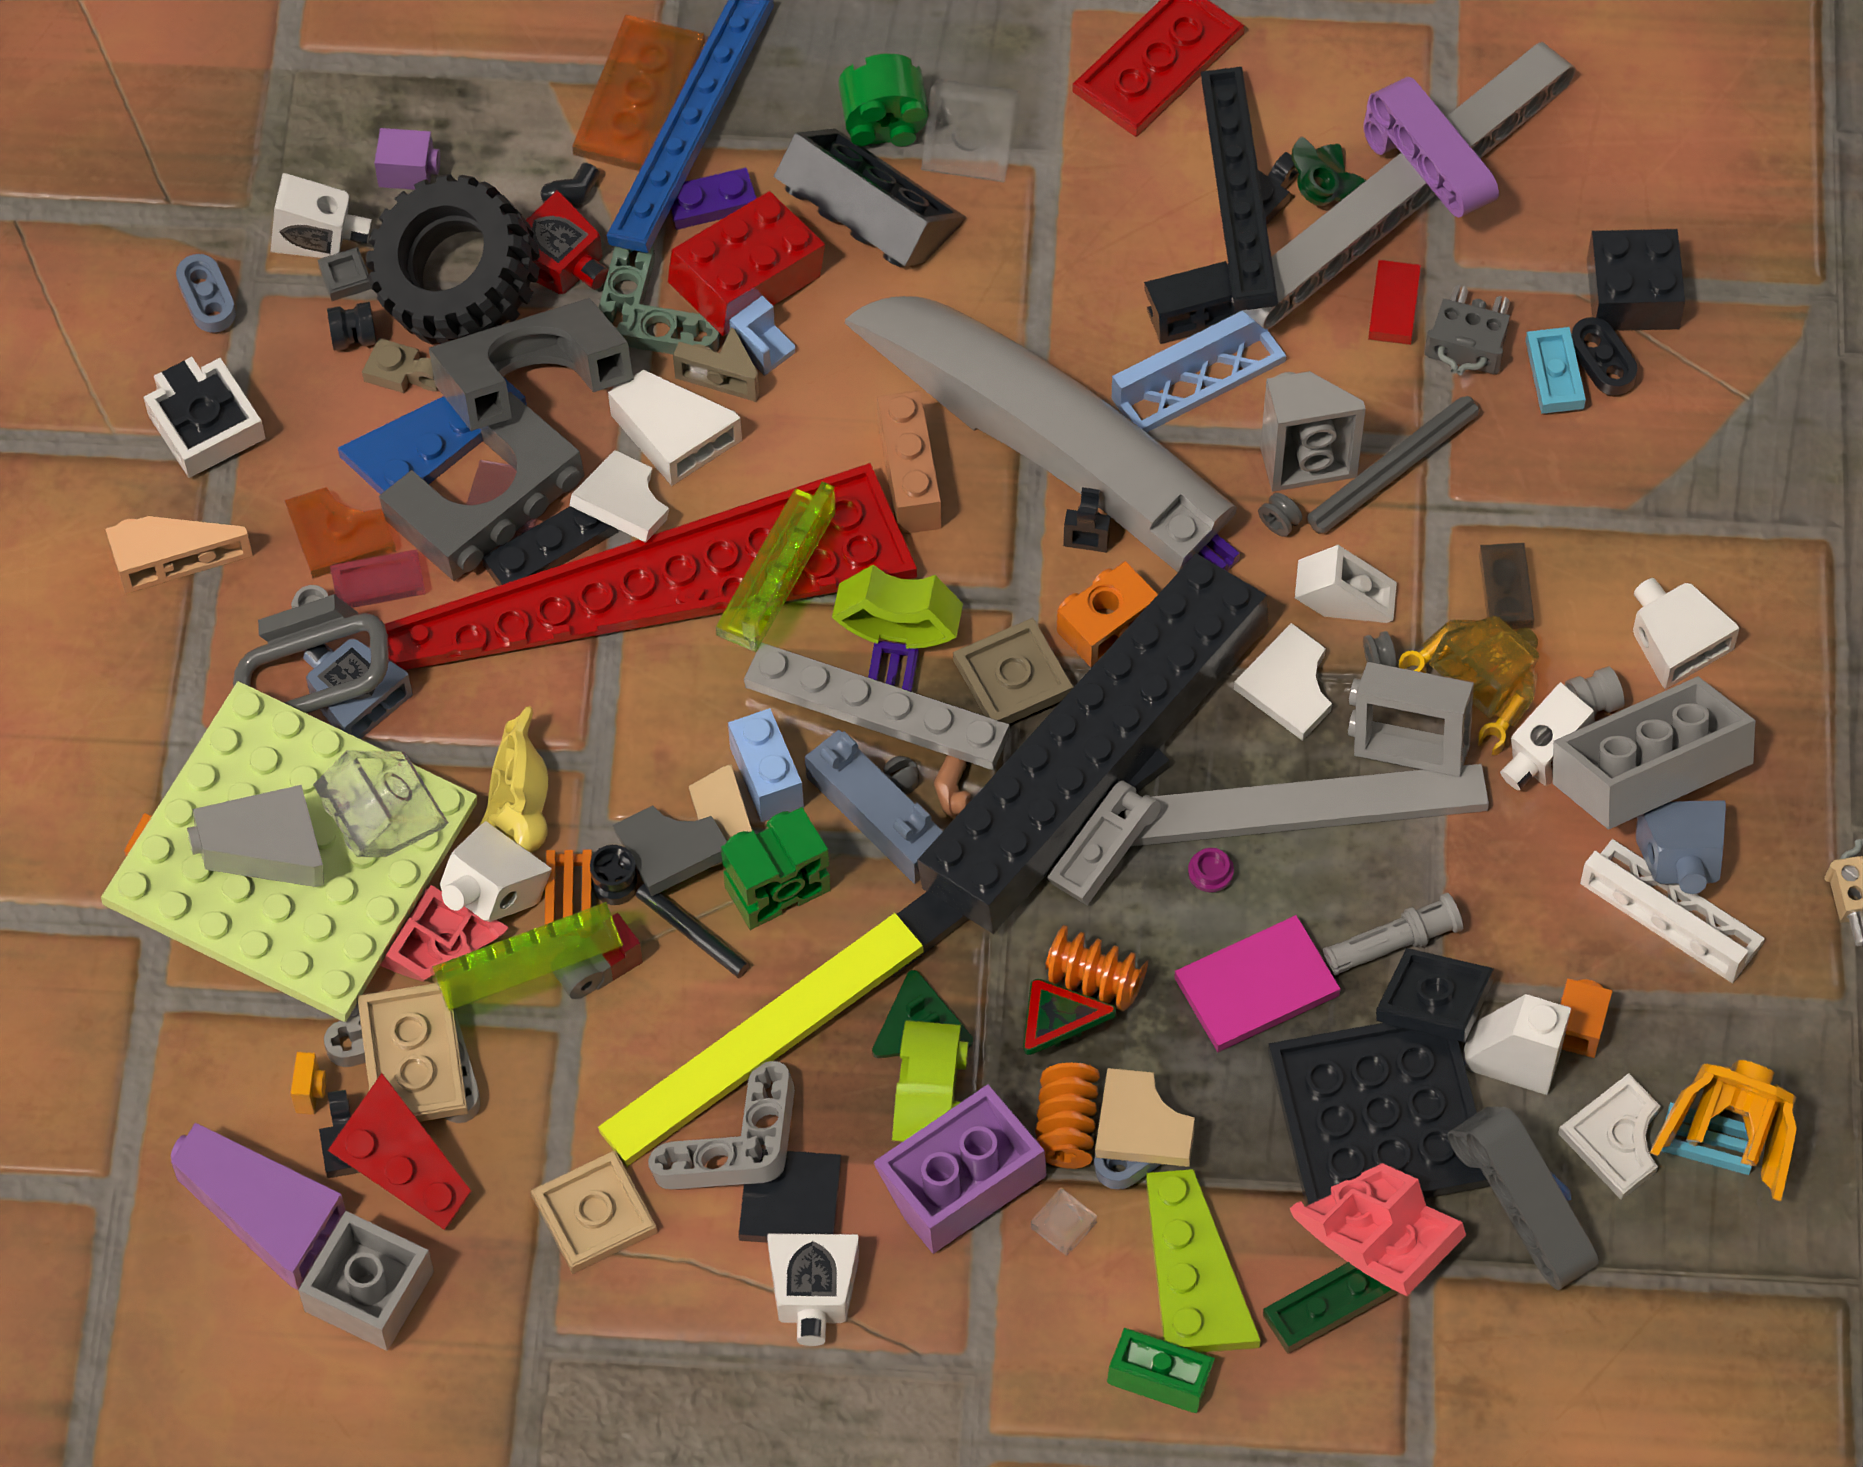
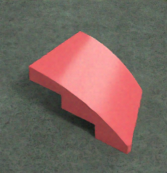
M430 885L423 892L380 966L424 982L501 937L508 929V926L498 920L492 922L484 921L466 907L458 911L448 908L442 899V891Z
M1383 1163L1362 1172L1355 1179L1345 1180L1332 1186L1331 1195L1307 1206H1304L1302 1201L1290 1208L1293 1218L1329 1249L1368 1276L1405 1296H1408L1466 1236L1463 1222L1426 1206L1417 1178Z

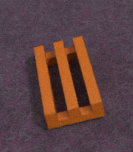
M584 849L582 854H574V850H564V854H556L555 850H546V865L551 867L552 870L545 886V939H574L591 936L592 877L590 873V860L593 856L592 849ZM556 866H564L563 927L555 928ZM574 866H582L581 927H573Z

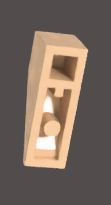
M146 516L140 519H126L119 522L116 526L106 528L125 594L253 556L248 534L244 526Z

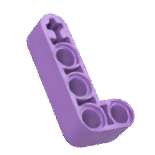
M1405 77L1370 94L1364 120V134L1368 144L1377 154L1382 155L1398 148L1446 208L1458 218L1497 200L1499 189L1491 171L1413 78Z

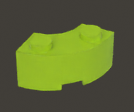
M871 565L839 583L832 618L853 634L877 644L880 638L906 643V648H925L948 642L957 637L963 603L936 575L921 580L900 579L884 573L875 565Z
M905 1021L900 1058L902 1059L900 1078L896 1088L892 1141H905L961 1103L954 1101L958 1069L966 1070L968 1058V1042L960 1041L961 1025Z

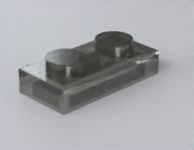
M1525 543L1480 545L1479 559L1489 631L1533 628L1535 619Z

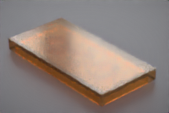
M625 14L573 143V155L640 171L703 49L705 34Z

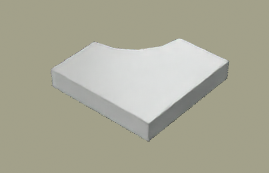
M616 450L572 493L570 501L571 507L644 542H647L666 522L669 508L656 500L649 490L648 483L651 478L652 467Z
M1291 623L1234 681V690L1303 741L1331 712L1332 703L1320 691L1316 679V670L1325 656L1326 648Z
M1628 1073L1560 1126L1558 1134L1620 1200H1623L1656 1174L1658 1166L1648 1152L1646 1131L1650 1122L1659 1113L1660 1105Z

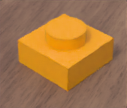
M297 1052L291 1098L297 1114L314 1115L317 1098H324L326 1071L319 1069L315 1053Z

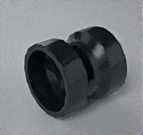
M370 302L356 304L354 309L344 310L340 306L327 308L334 351L347 349L350 344L360 343L362 346L376 345Z
M606 845L599 848L593 854L590 860V873L596 897L609 905H621L628 902L635 895L638 888L635 859L632 853L623 846Z

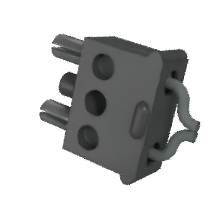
M1457 285L1453 289L1450 300L1445 298L1442 300L1434 328L1427 332L1424 354L1429 358L1441 360L1449 364L1451 372L1454 374L1463 375L1465 370H1479L1497 374L1500 371L1503 355L1502 348L1509 325L1510 315H1507L1510 301L1507 297L1504 298L1500 313L1498 311L1502 296L1496 297L1492 311L1486 309L1487 305L1481 299H1474L1471 305L1465 304L1468 289L1463 286L1459 301L1457 302L1461 286Z

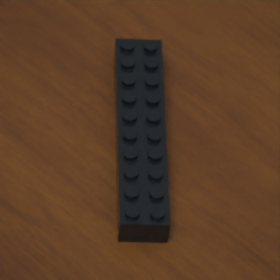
M1195 553L917 859L922 889L926 892H931L965 917L994 934L1058 863L1112 788L1119 781H1125L1126 783L1131 781L1153 754L1166 742L1269 626L1267 595Z

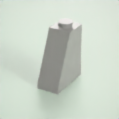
M302 785L193 809L194 827L187 828V834L192 854L201 853L205 870L312 887L324 885L323 863Z

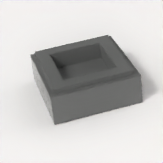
M358 247L317 260L331 301L371 289L368 280L369 275Z

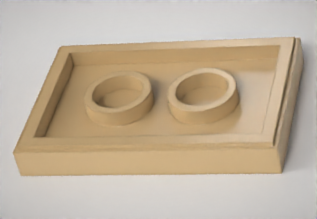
M449 981L359 995L357 998L369 1090L380 1074L383 1073L419 1122L468 1114Z

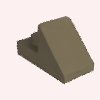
M733 327L730 328L720 353L714 352L709 347L701 344L690 345L679 341L673 354L676 379L757 402L759 397L758 372Z

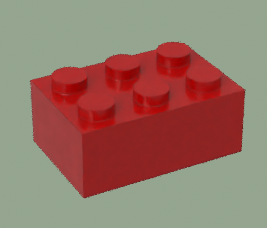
M768 191L671 249L668 283L724 336L730 331L729 320L761 296L770 304L775 305L818 279L821 275L825 243L771 191Z

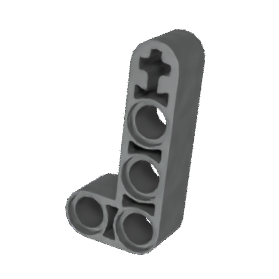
M1486 1107L1448 1132L1449 1143L1458 1158L1468 1167L1481 1168L1539 1271L1554 1289H1562L1598 1264L1599 1260L1594 1247L1527 1130L1513 1111L1506 1107Z

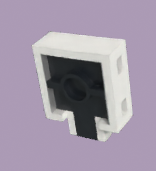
M190 357L154 375L157 390L143 397L148 416L188 478L266 439L262 420L221 358L200 369L193 357Z

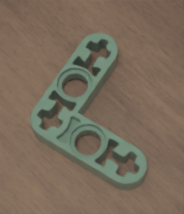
M654 243L648 253L640 251L637 253L635 267L630 266L629 253H632L633 250L615 246L598 308L611 323L616 318V307L622 309L623 322H620L616 329L628 342V347L673 355L680 341L690 345L701 344L717 352L720 346L719 332L701 314L643 305L655 262ZM623 280L633 281L638 286L630 294H620L614 290V287ZM656 322H662L670 327L669 332L661 337L651 336L646 330L651 324ZM678 327L683 328L681 339H678ZM699 332L707 333V336H704L701 342L694 341V337H697Z

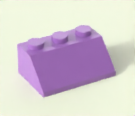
M986 1085L874 1161L877 1171L905 1221L933 1254L1046 1177L1044 1149L989 1085Z

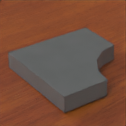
M653 805L613 825L622 846L632 853L635 859L636 870L651 896L722 862L721 846L727 842L712 816L697 821H676L663 816Z

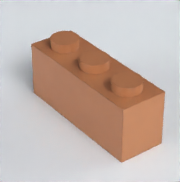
M919 390L877 396L878 427L893 511L898 527L902 534L941 529V500L921 392Z

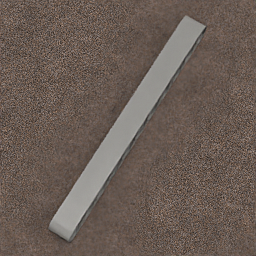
M1540 42L1447 115L1446 118L1477 156L1481 158L1564 91L1573 79L1576 68L1545 43ZM1400 153L1272 256L1278 306L1243 310V312L1264 329L1273 327L1436 194L1406 157Z

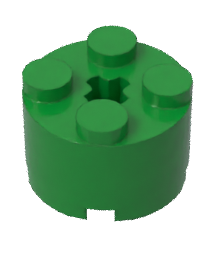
M889 53L866 57V65L855 70L853 64L848 66L841 73L838 86L845 126L850 135L851 142L857 146L890 142L899 147L912 144L916 140V133L926 125L929 119L923 76L919 65L916 68L912 65V60L907 56Z

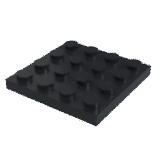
M1378 1023L1269 1043L1268 1054L1306 1206L1331 1195L1332 1186L1345 1180L1355 1179L1362 1172L1382 1163L1417 1178L1424 1198L1490 1186L1481 1168L1466 1166L1458 1158L1448 1140L1449 1131L1477 1114L1458 1040L1391 1024Z

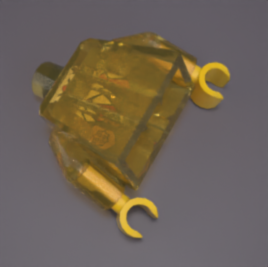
M1490 616L1479 621L1450 620L1421 644L1424 648L1420 652L1407 651L1403 653L1399 659V668L1407 669L1410 666H1418L1413 671L1427 673L1425 664L1430 661L1429 665L1443 677L1473 682V704L1489 719L1495 715L1499 717L1495 723L1485 724L1481 728L1478 746L1486 736L1494 735L1499 739V742L1495 744L1491 755H1498L1502 752L1505 745V731L1509 726L1515 727L1534 700L1538 682V674L1534 668L1540 658L1536 650L1538 639L1529 628L1523 627L1514 631L1500 617Z

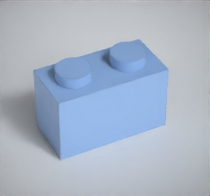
M769 708L728 722L730 749L761 822L771 819L780 812H792L800 807L804 808L802 781L771 709Z

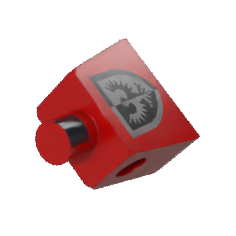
M556 191L526 219L534 232L533 240L538 244L540 254L539 259L533 261L540 268L536 283L558 294H565L579 280L591 289L596 290L605 283L609 271L608 268L599 262L603 256L601 237L598 231L561 193Z

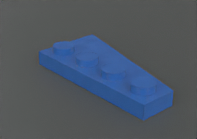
M506 380L508 393H513L527 405L526 397ZM443 396L338 447V453L343 461L381 495L411 470L427 484H430L479 445L483 438L481 430L471 431Z

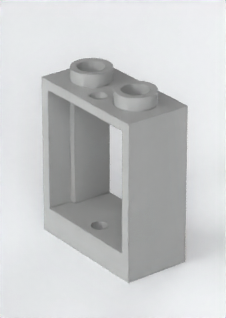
M1367 662L1362 678H1354L1349 696V704L1356 706V710H1353L1348 728V736L1355 737L1354 756L1460 777L1470 747L1474 683ZM1373 705L1444 718V735L1374 722Z

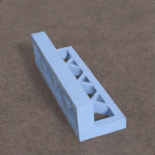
M1240 311L1113 375L1111 399L1125 417L1147 433L1286 362V355L1268 329H1264L1245 312ZM1258 341H1261L1270 353L1269 356L1260 361L1242 357L1244 348ZM1216 362L1233 366L1232 374L1224 379L1205 376L1207 368ZM1179 381L1197 384L1195 393L1187 398L1169 395L1171 385ZM1142 400L1160 403L1158 412L1143 420L1140 419L1132 408V405Z

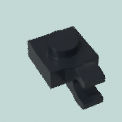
M1288 152L1283 153L1278 158L1268 176L1258 170L1266 225L1289 203L1290 192L1286 188L1299 176V172L1294 169L1296 167L1292 161V155Z
M1082 487L1078 511L1067 509L1064 522L1063 546L1107 553L1111 516L1098 512L1100 490Z
M346 1089L328 1092L333 1126L319 1129L327 1179L360 1173L328 1151L351 1118Z

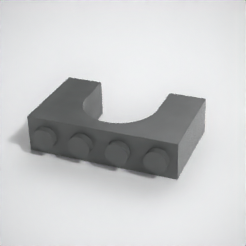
M590 298L429 348L436 387L471 431L512 418L506 380L503 376L524 366L551 363L569 367L582 378L592 392L633 380L628 342Z
M511 392L508 393L512 418L480 428L483 442L516 470L512 484L503 494L483 504H457L442 497L411 470L379 495L385 521L453 581L457 580L465 572L474 570L482 561L483 556L490 553L497 546L504 545L510 541L518 529L531 519L541 516L549 504L564 492L573 490L585 476L580 451Z

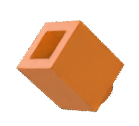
M1567 978L1560 1005L1570 1007L1571 1011L1562 1050L1595 1058L1613 990L1603 988L1599 983L1592 980L1581 979L1576 981Z

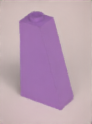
M197 1123L193 1125L187 1136L183 1134L179 1137L172 1149L171 1163L177 1180L289 1286L298 1290L346 1211L342 1195Z

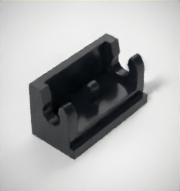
M1226 261L1144 282L1145 293L1151 306L1147 307V311L1160 344L1193 336L1240 312L1235 311L1234 303H1232L1233 295L1229 268Z

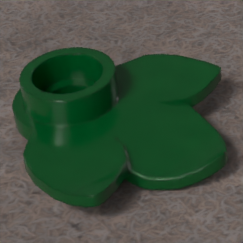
M1301 136L1293 145L1292 161L1299 172L1297 179L1298 188L1303 197L1312 204L1325 206L1333 200L1342 201L1366 181L1359 175L1345 172L1343 151L1340 144H1329L1315 149L1307 139Z

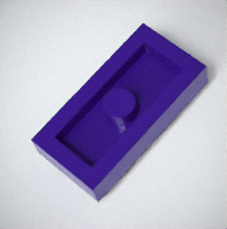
M747 167L684 182L670 209L675 229L678 230L721 220L755 200L756 195Z

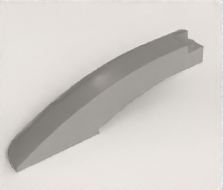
M912 296L890 297L872 302L861 307L845 319V324L973 431L979 429L1011 447L1080 494L1082 487L1100 490L1098 508L1111 516V518L1175 571L1179 572L1195 553L1198 554L1235 516L1237 507L1131 420L1061 370L977 320L940 302Z

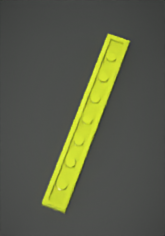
M896 913L892 914L598 1126L600 1134L628 1167L748 1080L751 1072L765 1062L777 1059L924 952L923 945Z

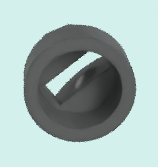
M893 757L886 763L883 769V773L905 795L912 793L917 788L919 770L909 757ZM900 770L899 772H897L896 774H894L892 777L890 776L891 773Z

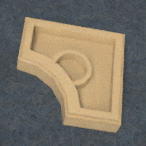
M1107 1068L1095 1147L1096 1158L1189 1167L1195 1118L1177 1113L1163 1103L1155 1089L1153 1072Z

